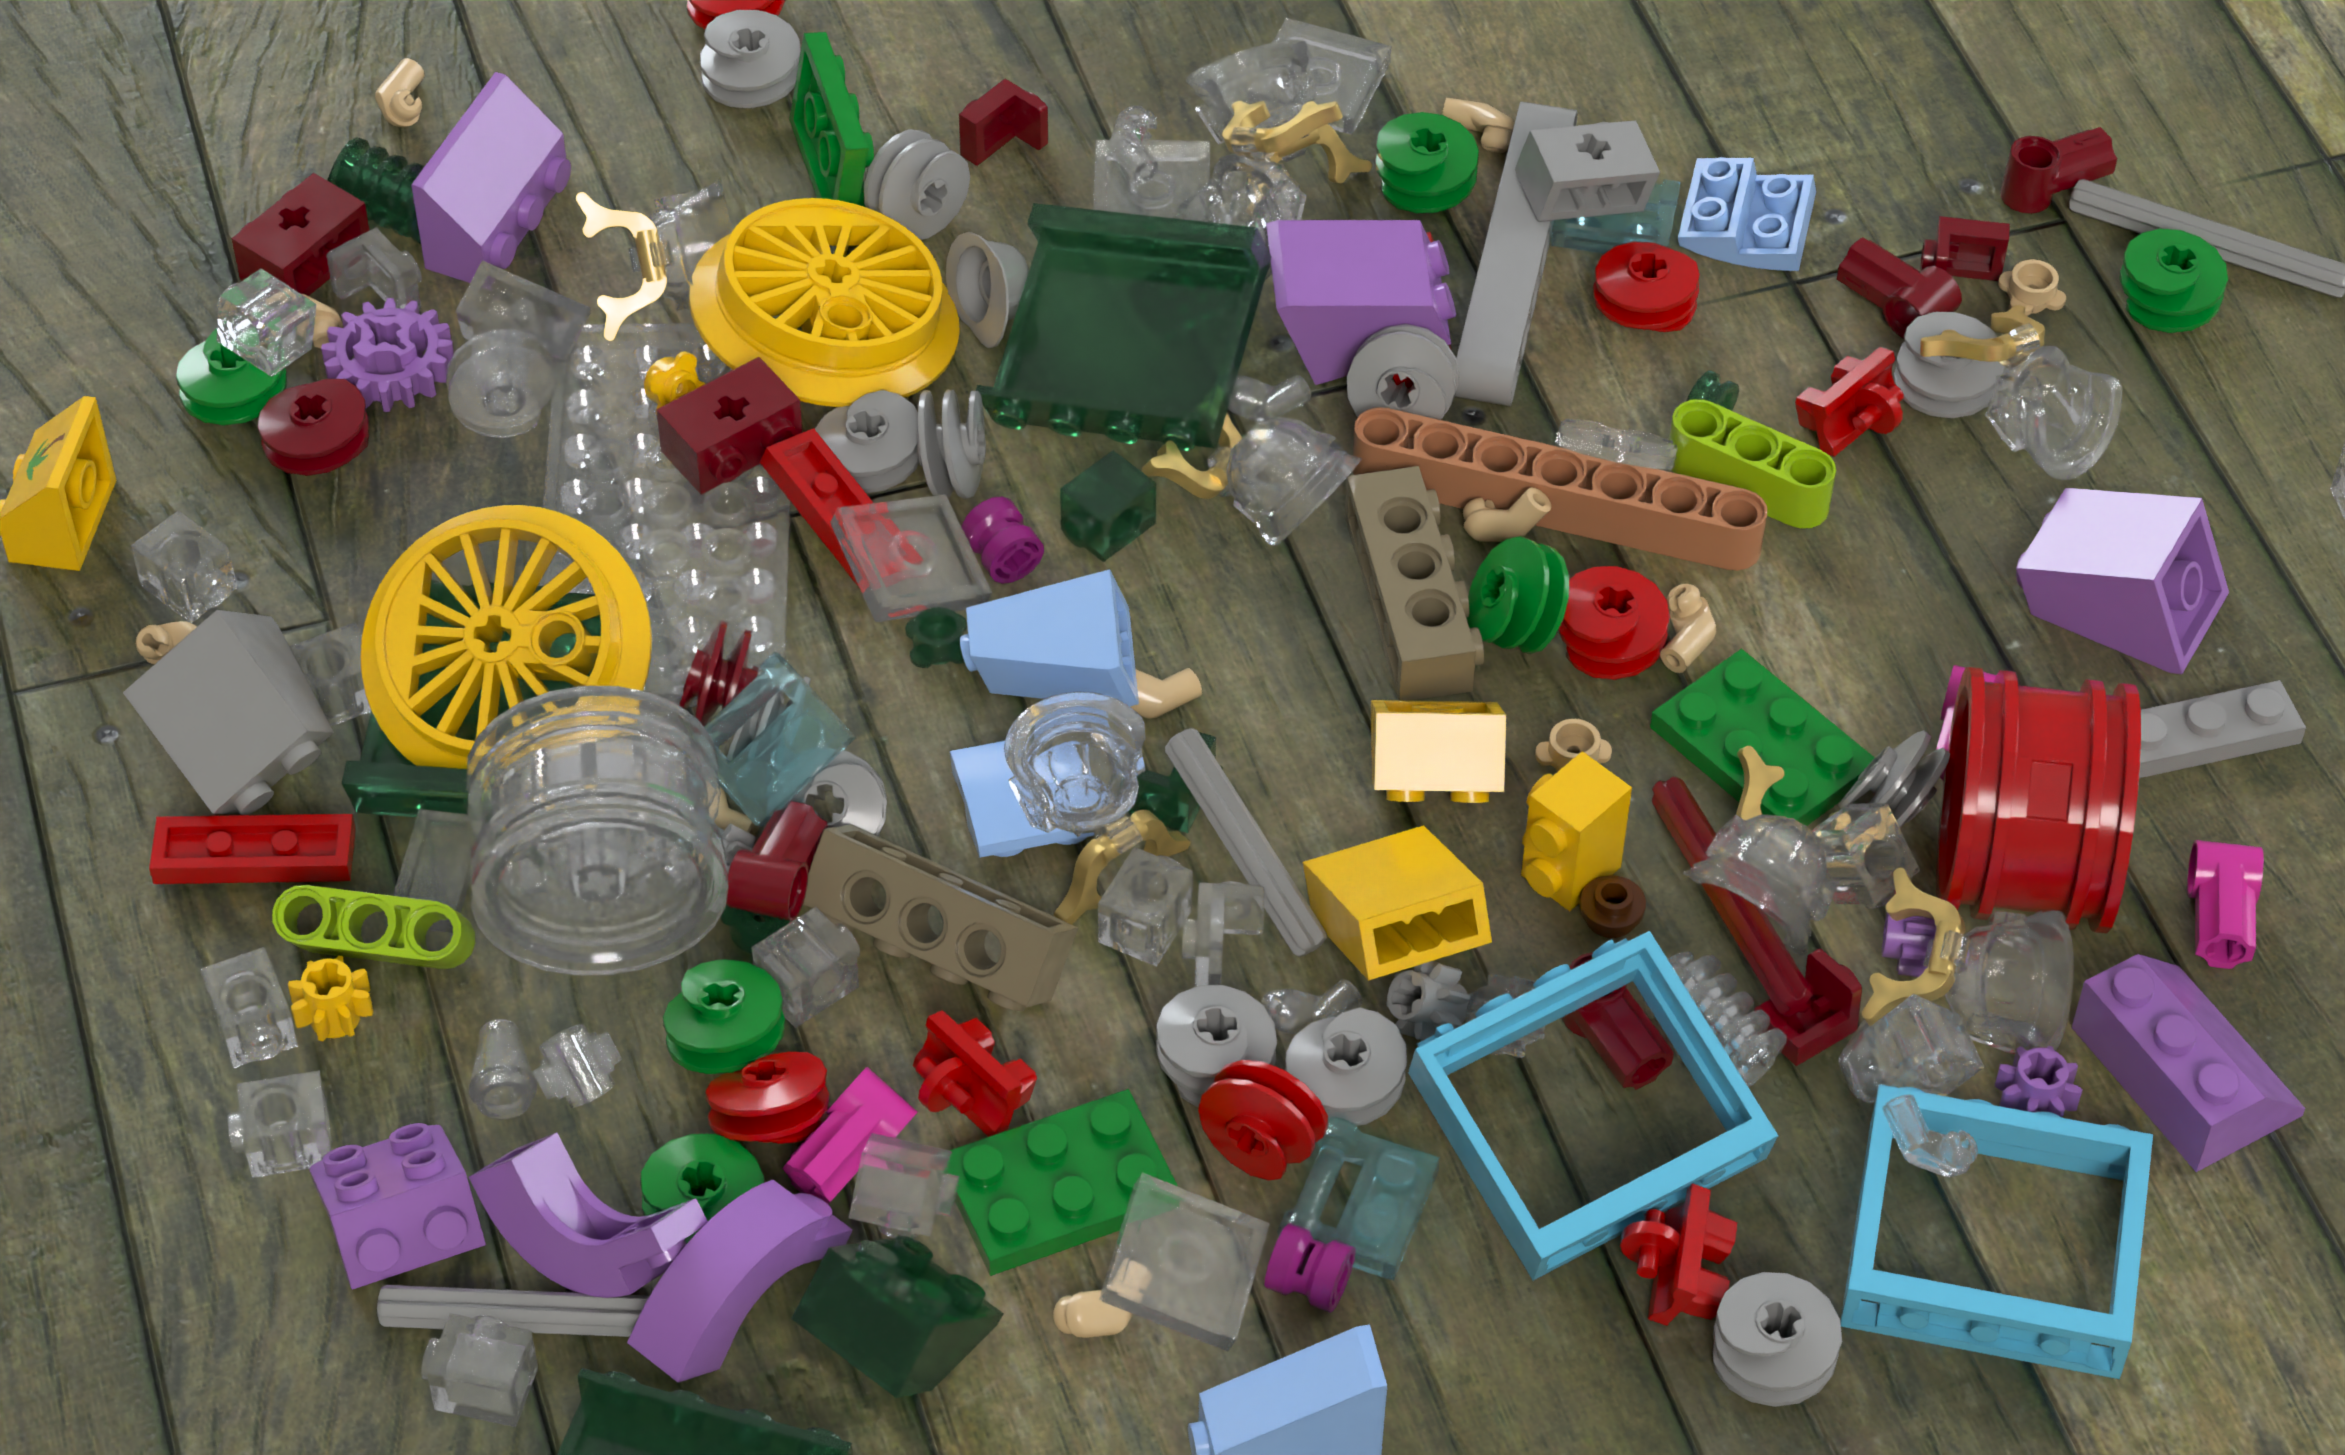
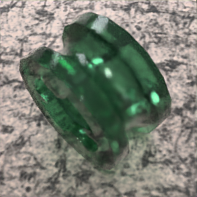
M1709 370L1695 383L1686 401L1706 400L1732 411L1739 395V386L1729 380L1722 384L1720 382V375Z

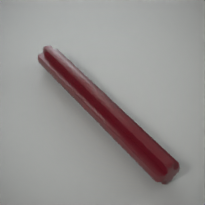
M1675 776L1666 782L1659 780L1652 787L1654 792L1652 803L1776 1009L1781 1015L1791 1017L1797 1012L1805 1013L1812 1003L1810 1001L1813 992L1685 782Z

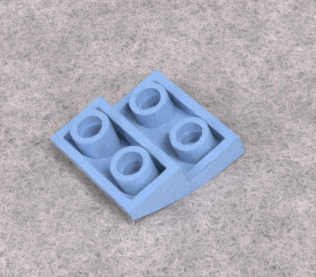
M1697 158L1678 234L1679 246L1697 254L1735 265L1769 270L1799 271L1816 195L1814 175H1757L1754 158Z
M1075 728L950 751L952 773L965 804L967 827L979 857L991 855L1008 857L1016 855L1027 848L1053 843L1063 845L1076 844L1087 837L1107 832L1097 789Z

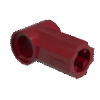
M2101 127L2055 141L2039 136H2026L2017 139L2010 149L2000 189L2001 199L2004 204L2018 212L2038 213L2048 208L2054 193L2075 187L2077 182L2082 179L2093 181L2113 174L2118 158L2113 150L2112 138Z
M1864 237L1860 238L1849 248L1847 255L1838 267L1837 280L1882 308L1888 325L1903 339H1905L1904 334L1907 327L1917 317L1932 312H1955L1962 302V294L1958 284L1945 270L1937 266H1928L1918 271Z
M790 801L786 808L774 811L752 851L746 849L738 850L731 862L725 886L727 906L788 921L795 920L803 906L808 886V872L823 831L828 828V822L821 819L814 812L812 806L804 803Z
M1593 952L1580 955L1572 961L1570 969L1572 970L1592 960ZM1626 984L1563 1016L1562 1019L1565 1026L1574 1034L1589 1040L1623 1088L1634 1087L1637 1090L1654 1082L1659 1074L1672 1064L1674 1052L1630 994Z

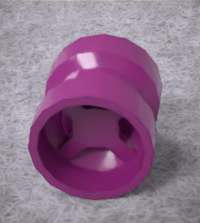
M993 497L981 502L968 513L961 526L962 536L975 553L981 554L983 566L996 582L1002 584L1012 583L1024 578L1037 567L1043 557L1044 545L1032 528L1024 525L1022 514L1009 498Z
M1288 1223L1282 1230L1272 1251L1266 1270L1264 1286L1285 1296L1292 1292L1307 1296L1311 1306L1331 1313L1338 1305L1349 1281L1356 1249L1337 1240L1325 1244L1313 1239L1310 1230Z

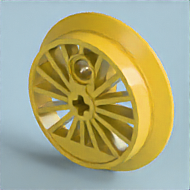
M822 198L792 199L773 203L752 212L742 219L729 235L720 239L704 253L692 274L689 288V306L695 327L710 350L723 363L734 370L760 357L801 402L831 407L851 406L854 401L865 394L880 390L897 393L904 398L914 395L928 387L942 375L952 361L958 345L960 328L957 309L948 294L946 286L942 282L940 269L929 249L915 234L895 220L867 207L840 200ZM859 245L846 256L849 246ZM829 246H836L834 254L831 253ZM781 314L777 319L773 318V316Z
M502 505L474 510L447 520L416 540L401 554L379 584L365 619L361 639V672L365 694L374 717L389 741L405 758L434 778L460 788L488 793H510L546 786L571 775L590 763L615 740L626 726L637 707L648 678L652 653L651 620L647 602L632 569L621 554L591 527L575 518L541 507ZM500 540L494 591L492 593L478 544ZM518 540L538 543L513 588ZM461 550H464L480 607L442 563L445 559ZM557 551L573 561L534 594ZM432 571L470 617L429 598ZM585 578H588L595 596L547 611ZM427 613L457 628L426 626ZM600 615L601 636H593L581 621ZM503 632H507L511 636L510 641L500 642ZM568 633L576 634L575 646L569 654L560 658L550 657L552 643L557 637ZM491 642H499L497 652H493L489 647ZM423 644H440V645H446V646H443V647H440V648H437V649H434V650H431V651L422 653V652H423ZM448 666L418 691L420 675ZM517 678L523 679L555 717L552 721L535 731H532ZM541 680L566 681L582 690L574 701L564 709ZM502 682L518 737L495 741ZM461 683L436 729L420 718L423 713ZM482 688L476 741L455 737Z

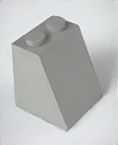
M216 610L123 692L214 814L249 815L264 806L274 794L271 787L287 773L290 775L296 774L311 765L321 754L318 746L334 733L285 637L271 616Z

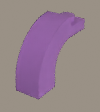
M557 1132L518 1147L469 1176L489 1217L503 1237L524 1260L559 1285L593 1297L612 1298L634 1293L664 1273L685 1247L686 1242L684 1239L701 1229L708 1222L696 1198L641 1217L625 1215L610 1208L598 1199L583 1182Z
M774 1180L750 1189L712 1217L676 1256L645 1303L627 1343L678 1383L719 1370L740 1325L762 1294L775 1281L793 1268L842 1253L852 1233V1229L833 1216L831 1207L816 1196L803 1192L792 1194Z

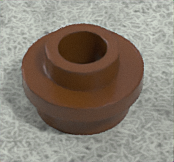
M1607 875L1595 878L1584 887L1581 893V915L1588 927L1603 937L1619 938L1629 934L1640 924L1645 914L1646 899L1643 891L1633 881L1621 876ZM1607 901L1617 902L1619 904H1611Z

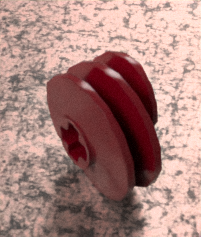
M323 379L283 390L270 398L259 413L258 431L262 439L263 453L273 466L286 473L305 476L328 473L349 463L368 447L369 419L366 413L365 399L358 388L345 379Z
M721 620L703 650H697L683 688V695L677 712L683 715L697 696L693 731L701 735L719 706L722 705L718 741L725 744L746 707L759 671L756 666L752 669L747 667L752 634L750 630H744L727 659H723L727 622Z

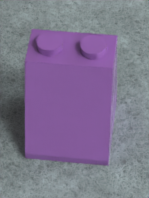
M1276 220L1266 224L1276 309L1315 385L1347 376L1351 362L1365 340L1388 326L1410 324L1427 328L1445 340L1447 345L1451 344L1448 319L1456 317V310L1448 285L1441 281V276L1449 274L1448 261L1439 240L1430 242L1420 220Z
M2065 488L2051 512L2047 513L2044 517L2042 526L2029 548L2021 554L2016 567L2017 582L2023 588L2031 615L2173 674H2183L2229 594L2202 498Z

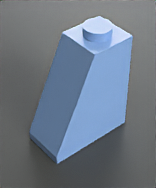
M1110 569L966 608L968 634L961 635L960 637L963 659L970 672L978 670L990 693L1118 707H1130L1139 704L1129 606Z
M1370 1324L1354 1327L1199 1393L1198 1422L1188 1424V1436L1192 1455H1381L1387 1383Z

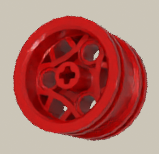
M1966 666L1957 692L1947 749L1950 753V758L1944 771L1937 845L1936 897L1948 901L1957 910L1960 904L1969 905L1971 917L1974 919L1988 920L1993 908L2054 914L2057 926L2061 929L2074 930L2081 918H2088L2091 931L2108 934L2115 922L2123 895L2135 824L2141 755V707L2137 686L2118 683L2113 695H2106L2103 681L2085 679L2079 692L2018 685L2016 672L2004 670L1998 671L1993 683L1985 682L1982 668Z

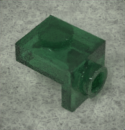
M1199 732L1216 759V737ZM1175 766L1169 777L1134 767L1128 778V813L1132 815L1139 810H1148L1161 820L1165 827L1189 833L1201 807Z

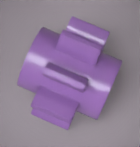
M1888 912L1886 913L1882 957L1898 959V975L1919 977L1928 968L1936 932L1935 920L1923 916H1912L1895 921Z
M2021 1046L2018 1047L2013 1065L2000 1064L1995 1087L2003 1091L1999 1106L2034 1113L2051 1112L2062 1118L2065 1110L2077 1111L2083 1090L2073 1084L2078 1065L2076 1063H2067L2062 1055L2054 1051L2052 1046L2033 1048L2028 1051Z

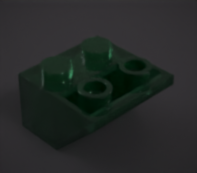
M899 1235L896 1238L876 1241L864 1240L861 1243L829 1247L791 1319L894 1397L899 1398L932 1391L999 1324L1004 1313L984 1299L986 1293L977 1283L962 1275L949 1274L932 1261L933 1253L927 1246L913 1238Z

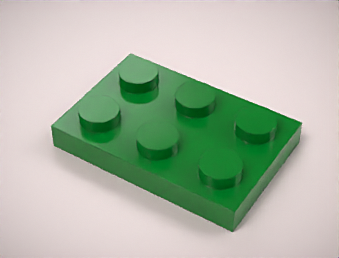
M804 33L790 112V124L816 197L840 200L865 207L863 177L865 168L869 167L874 159L872 137L869 132L862 131L859 123L857 97L854 93H848L845 85L843 59L841 55H834L827 33Z
M1742 648L1652 711L1650 728L1738 802H1740L1744 788V771L1738 757V751L1741 748L1752 746L1765 765L1782 767L1784 777L1767 789L1761 800L1760 809L1766 822L1789 838H1792L1837 805L1858 781L1864 769L1875 758Z
M1129 1089L939 1154L941 1173L990 1276L1182 1209V1193Z

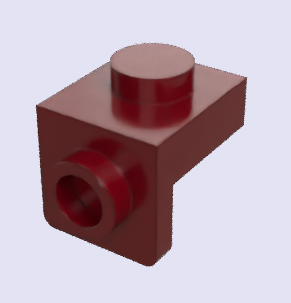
M1006 78L979 99L968 103L963 111L959 113L960 155L978 166L1015 136L1037 150L1042 149L1048 144V107L1046 103L1034 93L1025 91Z
M1939 216L1935 240L1924 239L1920 271L1928 266H1937L1954 277L1999 281V277L2003 272L2009 243L2010 224Z
M1821 948L1807 955L1805 979L1813 992L1810 998L1812 1002L1811 1007L1805 1013L1797 1012L1791 1017L1783 1016L1778 1012L1771 999L1754 1008L1752 1027L1795 1066L1800 1065L1856 1032L1858 1028L1862 986L1848 967L1838 964Z

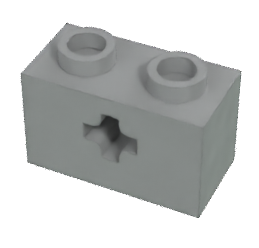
M1636 120L1611 123L1600 122L1566 127H1545L1530 130L1515 167L1516 174L1538 222L1643 212L1660 174Z

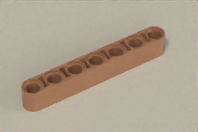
M1378 407L1369 409L1360 414L1355 421L1352 472L1354 475L1419 466L1426 490L1435 489L1439 504L1464 509L1469 501L1481 497L1484 502L1487 499L1491 500L1496 509L1508 510L1527 489L1536 488L1548 497L1551 502V510L1535 526L1726 570L1739 571L1750 568L1757 563L1761 556L1767 519V506L1759 495L1746 489L1390 408Z

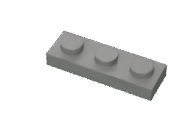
M2280 680L2142 709L2139 778L2301 744L2306 726Z

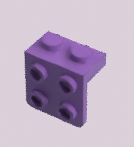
M410 1124L392 1132L389 1139L365 1147L359 1145L338 1147L328 1152L322 1161L316 1162L309 1169L313 1183L330 1219L346 1277L352 1290L486 1245L466 1172L440 1125Z

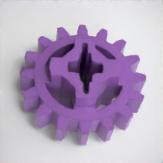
M387 298L384 308L375 310L372 304L365 302L362 303V315L357 317L349 312L341 314L344 328H328L329 343L322 344L321 347L327 379H345L355 385L365 399L366 408L373 401H380L383 411L390 412L393 402L402 400L408 408L415 407L414 395L421 393L432 398L436 395L434 381L448 383L450 380L448 366L455 365V355L449 326L447 323L439 324L438 314L434 309L420 315L417 301L412 300L404 309L396 308L394 298Z

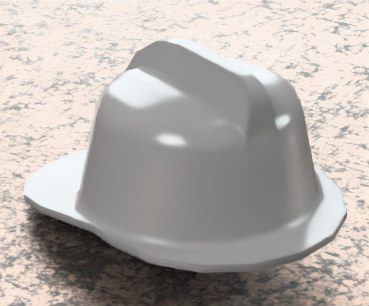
M973 232L958 235L951 244L946 261L948 294L956 306L958 316L970 327L980 343L987 348L996 347L1004 336L1007 321L1018 317L1027 307V304L1035 298L1036 286L1030 280L1029 268L1025 258L1017 248L1002 242L987 241Z

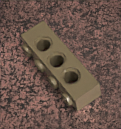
M1419 466L1347 476L1345 499L1346 524L1398 700L1407 701L1472 692L1475 665H1482L1484 662V649L1478 627L1469 628L1466 619L1469 616V600L1463 580L1454 581L1452 571L1455 568V558L1451 538L1448 534L1440 535L1438 529L1441 519L1438 496L1435 489L1426 490Z
M852 824L824 829L808 872V886L803 903L819 911L817 920L821 923L845 932H853L856 928L875 937L873 945L877 949L900 958H910L911 954L932 964L930 972L935 976L956 984L965 985L968 981L989 990L987 998L990 1001L1015 1011H1024L1025 1007H1031L1052 1000L1078 927ZM875 879L883 885L886 891V904L883 910L879 909L872 899L871 888ZM932 905L940 911L943 917L944 926L940 936H937L928 924V912ZM989 931L998 938L1001 945V956L997 963L992 961L985 951L984 941Z

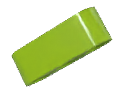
M1689 400L1680 404L1675 409L1672 416L1667 452L1668 466L1674 473L1752 491L1764 500L1767 506V516L1792 527L1800 529L1813 528L1827 519L1836 476V465L1830 455L1713 402Z
M299 885L285 890L276 900L272 910V920L277 933L286 941L312 953L449 969L463 964L472 954L475 946V931L470 921L452 907L437 901ZM319 903L323 914L320 926L308 935H300L297 929L299 913L306 906ZM384 911L388 921L385 934L373 943H364L361 936V927L364 920L375 912ZM439 920H450L453 926L451 941L445 948L439 951H429L426 946L428 929Z

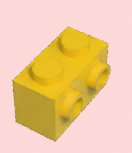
M1583 751L1556 774L1548 773L1534 784L1526 801L1529 808L1526 832L1522 839L1524 853L1521 876L1527 880L1534 891L1543 897H1551L1569 912L1580 904L1581 893L1590 881L1601 876L1613 875L1621 868L1632 792L1630 785Z

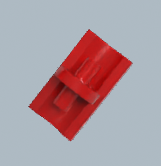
M1879 347L1864 360L1846 356L1834 366L1831 375L1832 386L1828 390L1821 391L1808 387L1796 397L1795 405L1799 425L1817 432L1820 450L1835 457L1869 428L1877 433L1887 434L1900 425L1903 420L1900 402L1904 399V394L1895 384L1892 376V365L1895 361L1894 351Z
M943 1010L928 1016L925 1024L928 1030L927 1039L922 1049L915 1056L912 1065L916 1072L924 1079L918 1095L920 1103L930 1112L934 1113L943 1111L952 1105L958 1112L966 1115L988 1137L1007 1131L1014 1110L1030 1101L1037 1080L1036 1072L1021 1058L1010 1060L1001 1065L991 1055L995 1045L992 1032L977 1018L957 1024Z
M1694 1183L1687 1188L1683 1205L1668 1209L1665 1213L1656 1209L1648 1210L1645 1213L1644 1221L1629 1224L1624 1228L1621 1235V1251L1628 1259L1638 1263L1637 1274L1643 1278H1654L1648 1319L1665 1326L1680 1312L1712 1320L1717 1314L1724 1293L1729 1289L1730 1280L1726 1276L1702 1268L1701 1260L1703 1258L1720 1265L1730 1255L1735 1244L1738 1222L1709 1210L1711 1190Z

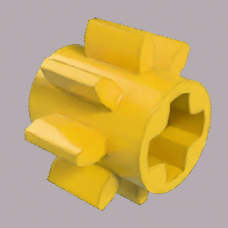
M338 956L336 959H321L315 962L310 960L307 962V968L302 974L301 981L293 980L288 983L293 1004L291 1012L296 1028H303L311 1024L312 1029L317 1033L318 1041H324L326 1038H340L346 1035L351 1037L355 1035L354 1029L360 1021V1016L368 1017L374 1013L370 993H368L371 989L367 971L359 969L351 973L349 967L344 963L343 956Z

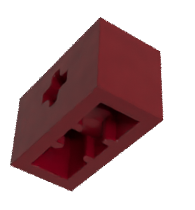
M315 173L311 174L294 189L287 191L279 201L254 221L247 223L239 233L231 238L240 280L276 302L296 294L310 296L372 245L365 202Z
M760 357L656 409L661 452L700 495L723 483L735 480L742 473L759 465L766 447L803 433L800 399Z

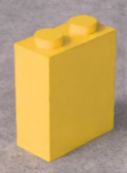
M1424 825L1303 862L1310 908L1323 926L1327 936L1368 981L1492 943L1483 882Z

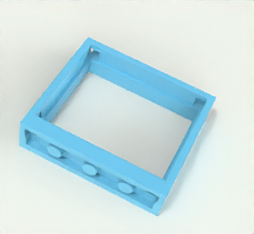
M1650 931L1630 941L1625 938L1614 943L1611 939L1593 952L1592 960L1572 970L1568 964L1551 969L1537 979L1533 985L1535 989L1515 999L1510 994H1503L1490 1000L1476 1012L1475 1019L1456 1029L1450 1023L1436 1027L1435 1034L1417 1043L1418 1048L1414 1051L1408 1074L1532 1280L1618 1237L1629 1224L1644 1221L1646 1211L1656 1209L1665 1212L1683 1203L1686 1198L1687 1188L1692 1183L1709 1189L1767 1159L1778 1137L1777 1132ZM1633 981L1727 1132L1539 1229L1447 1075Z
M1879 1084L1870 1122L1840 1322L1841 1327L2120 1379L2132 1343L2153 1134L2132 1131L2124 1126L2115 1124L2099 1125L2066 1119L2051 1112L2034 1113L1995 1106L1990 1102L1980 1099L1963 1100L1925 1093L1914 1087L1897 1088ZM1892 1138L2123 1180L2109 1314L1873 1270ZM1861 1299H1863V1300H1868V1301H1873V1302H1878L1879 1304H1877V1303H1871V1302H1866V1301H1861ZM2091 1343L2106 1345V1346H2109V1347L2094 1345V1344H2091Z

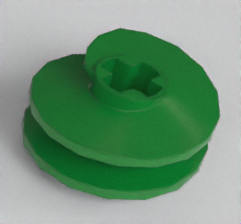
M1419 112L1403 114L1387 122L1378 133L1376 171L1382 179L1381 191L1385 199L1396 208L1413 213H1438L1457 206L1470 196L1477 182L1479 149L1474 136L1461 123L1444 115Z
M2160 228L2143 232L2129 242L2124 253L2119 280L2124 293L2128 296L2126 311L2134 321L2150 330L2176 333L2192 331L2211 321L2220 310L2228 282L2226 263L2217 249L2204 239L2182 230Z
M227 322L215 329L204 342L188 350L178 362L176 380L180 388V402L189 415L204 423L225 426L246 423L258 418L260 411L268 400L287 387L284 353L278 339L264 327L247 322Z
M1522 536L1509 538L1501 542L1490 551L1481 563L1470 586L1468 595L1469 616L1467 617L1469 628L1478 627L1482 642H1492L1504 649L1511 650L1519 646L1523 653L1533 654L1543 651L1555 637L1564 619L1569 599V574L1564 558L1554 547L1542 543L1537 544L1535 541Z
M720 959L700 963L687 970L681 982L682 992L668 1003L663 1015V1026L667 1033L666 1047L673 1061L687 1070L704 1074L733 1073L742 1070L758 1058L770 1055L784 1036L783 998L778 982L766 970L744 961Z
M689 1134L670 1140L651 1154L641 1171L640 1185L643 1215L648 1216L696 1198L707 1221H709L737 1197L764 1183L763 1173L756 1158L739 1142L717 1134ZM697 1230L696 1232H694L693 1234L684 1239L686 1244L694 1237V1235L699 1230Z

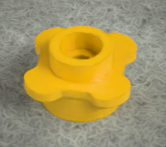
M683 351L678 353L675 358L664 357L657 360L649 368L644 380V390L647 397L658 404L656 409L705 385L704 382L698 379L695 370L697 358L693 354Z

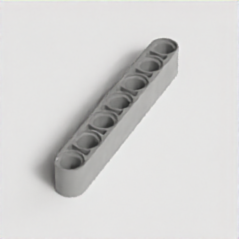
M1522 101L1519 104L1456 357L1460 376L1455 395L1456 398L1510 407L1512 405L1555 225V220L1537 221L1516 174L1515 167L1530 130L1545 127L1576 126L1577 110Z

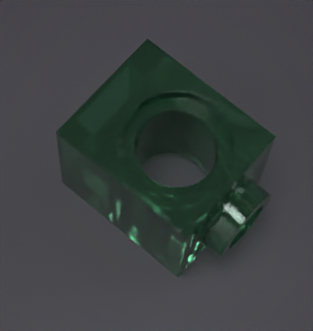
M1114 450L1060 488L1061 530L1072 544L1079 548H1086L1102 562H1105L1156 524V482Z

